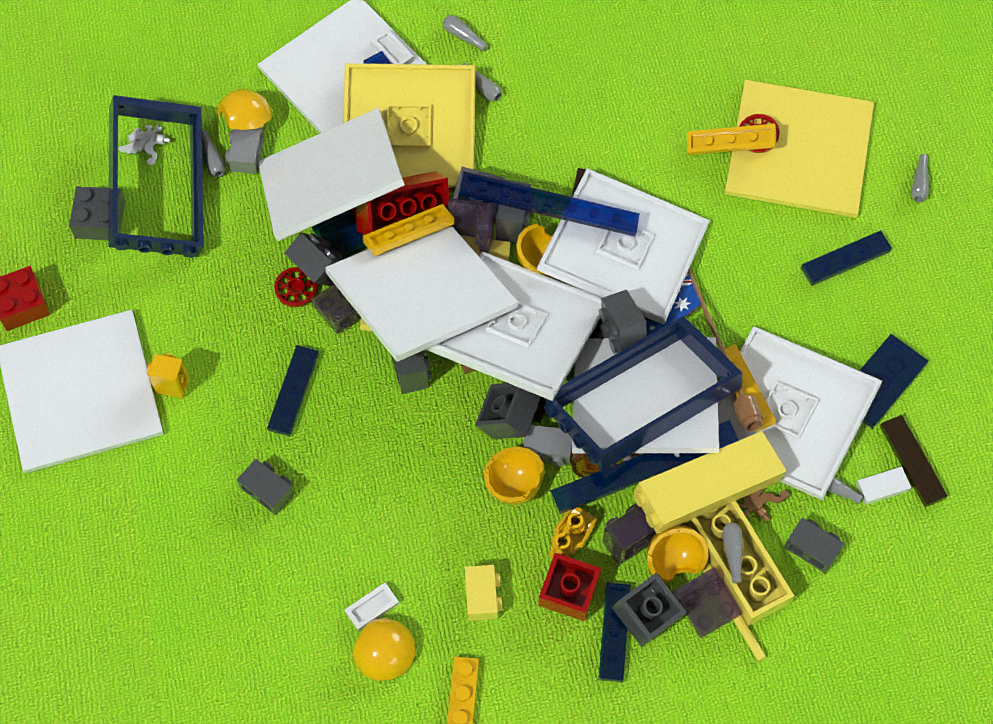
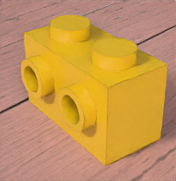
M167 353L163 355L155 354L153 361L148 363L147 375L156 394L183 399L189 382V375L183 360Z

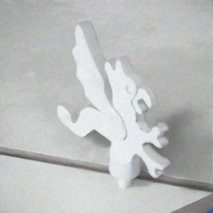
M145 125L146 132H139L141 129L136 128L131 135H128L130 144L121 146L118 149L120 152H126L127 155L131 153L136 154L144 149L148 155L152 156V158L147 160V164L154 165L157 159V153L153 150L155 143H170L171 139L166 138L165 135L157 134L159 131H162V127L156 125L153 131L151 130V125Z

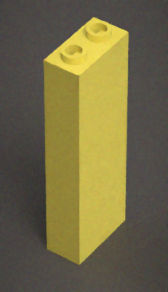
M763 431L720 448L719 453H708L639 482L634 491V499L637 505L644 510L649 526L654 528L655 532L659 534L780 482L787 471Z

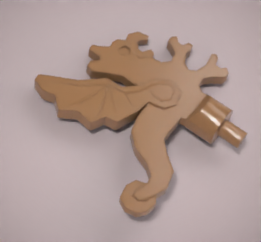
M763 488L753 494L740 498L744 503L737 504L740 509H747L744 512L747 519L749 518V512L753 511L760 519L764 518L768 522L770 520L767 516L768 511L763 505L767 502L777 504L783 502L784 499L789 497L788 491H781L780 497H777L771 493L762 494Z

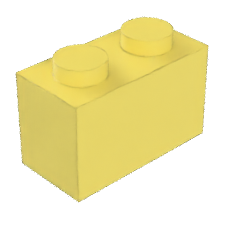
M494 565L465 567L468 621L498 619V611H502L501 596H496V587H500V573H495Z

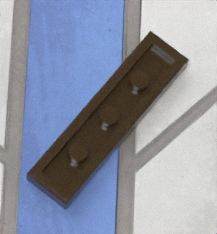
M899 415L881 423L880 428L924 507L926 508L946 499L948 495L904 417Z

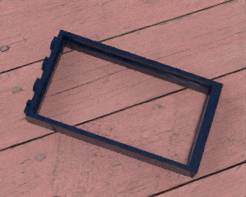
M113 95L109 106L108 247L116 248L117 250H138L142 253L158 252L163 255L177 254L188 258L199 257L204 247L201 107ZM118 115L190 125L192 241L118 233Z
M682 316L563 384L553 401L545 398L546 406H544V409L551 419L554 418L558 422L562 432L570 435L575 446L578 449L582 448L592 464H596L603 471L741 389L742 371L693 324ZM679 340L721 379V381L604 450L563 409L569 403Z

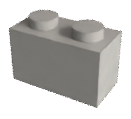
M263 128L251 130L234 129V131L230 132L229 141L231 148L226 151V163H229L231 172L257 174L258 161H260L264 141Z
M530 425V429L526 437H524L523 448H528L538 454L542 462H549L554 466L569 465L572 438L568 433H563L560 428Z

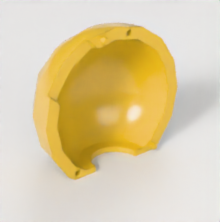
M238 89L228 93L219 102L217 108L218 116L222 117V113H224L226 125L231 129L251 130L261 128L273 118L271 107L265 98L250 89Z
M532 224L524 228L518 236L516 254L522 267L551 278L552 276L537 270L538 264L552 239V236L546 233L545 227L539 224Z
M518 446L505 448L494 454L487 462L484 470L485 485L490 494L504 504L517 505L529 502L535 497L542 484L545 472L544 463L538 454L528 448Z
M677 525L662 533H656L647 548L648 568L652 575L657 573L664 583L673 581V577L682 572H688L692 575L702 572L708 561V546L704 537L687 526Z
M379 618L370 621L360 633L353 648V659L358 670L367 678L378 682L392 680L403 675L411 667L416 654L415 640L410 630L401 622L389 618Z

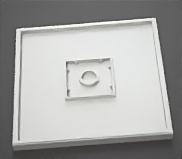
M350 0L260 62L258 68L319 133H323L343 124L345 63L389 64L371 45V39L388 28L414 55V61L411 64H427L364 0Z
M379 108L258 161L273 233L277 241L405 185Z
M587 168L538 264L537 270L601 298L627 289L644 317L664 325L710 220Z
M452 226L377 256H374L367 249L325 267L326 274L397 362L518 308L519 303Z
M482 252L479 256L480 259L519 302L518 308L426 350L553 401L601 318L599 314L601 297Z
M132 310L0 345V366L22 469L25 474L164 435L151 381L147 375V365Z
M753 326L740 353L776 419L775 425L758 432L763 431L787 471L780 482L823 501L882 385V380ZM733 393L718 402L719 449L756 434L753 431H745L741 427L733 408V404L736 401Z
M706 337L716 347V337ZM608 338L588 339L575 361V377L615 355L610 348ZM679 340L576 399L573 406V419L604 450L716 384L717 375ZM718 402L633 453H719ZM572 440V453H585L582 448L578 449Z

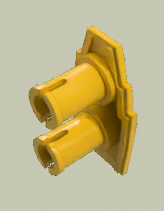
M572 504L553 530L555 534L551 540L553 544L549 557L553 559L554 553L567 557L574 556L579 548H583L598 518Z

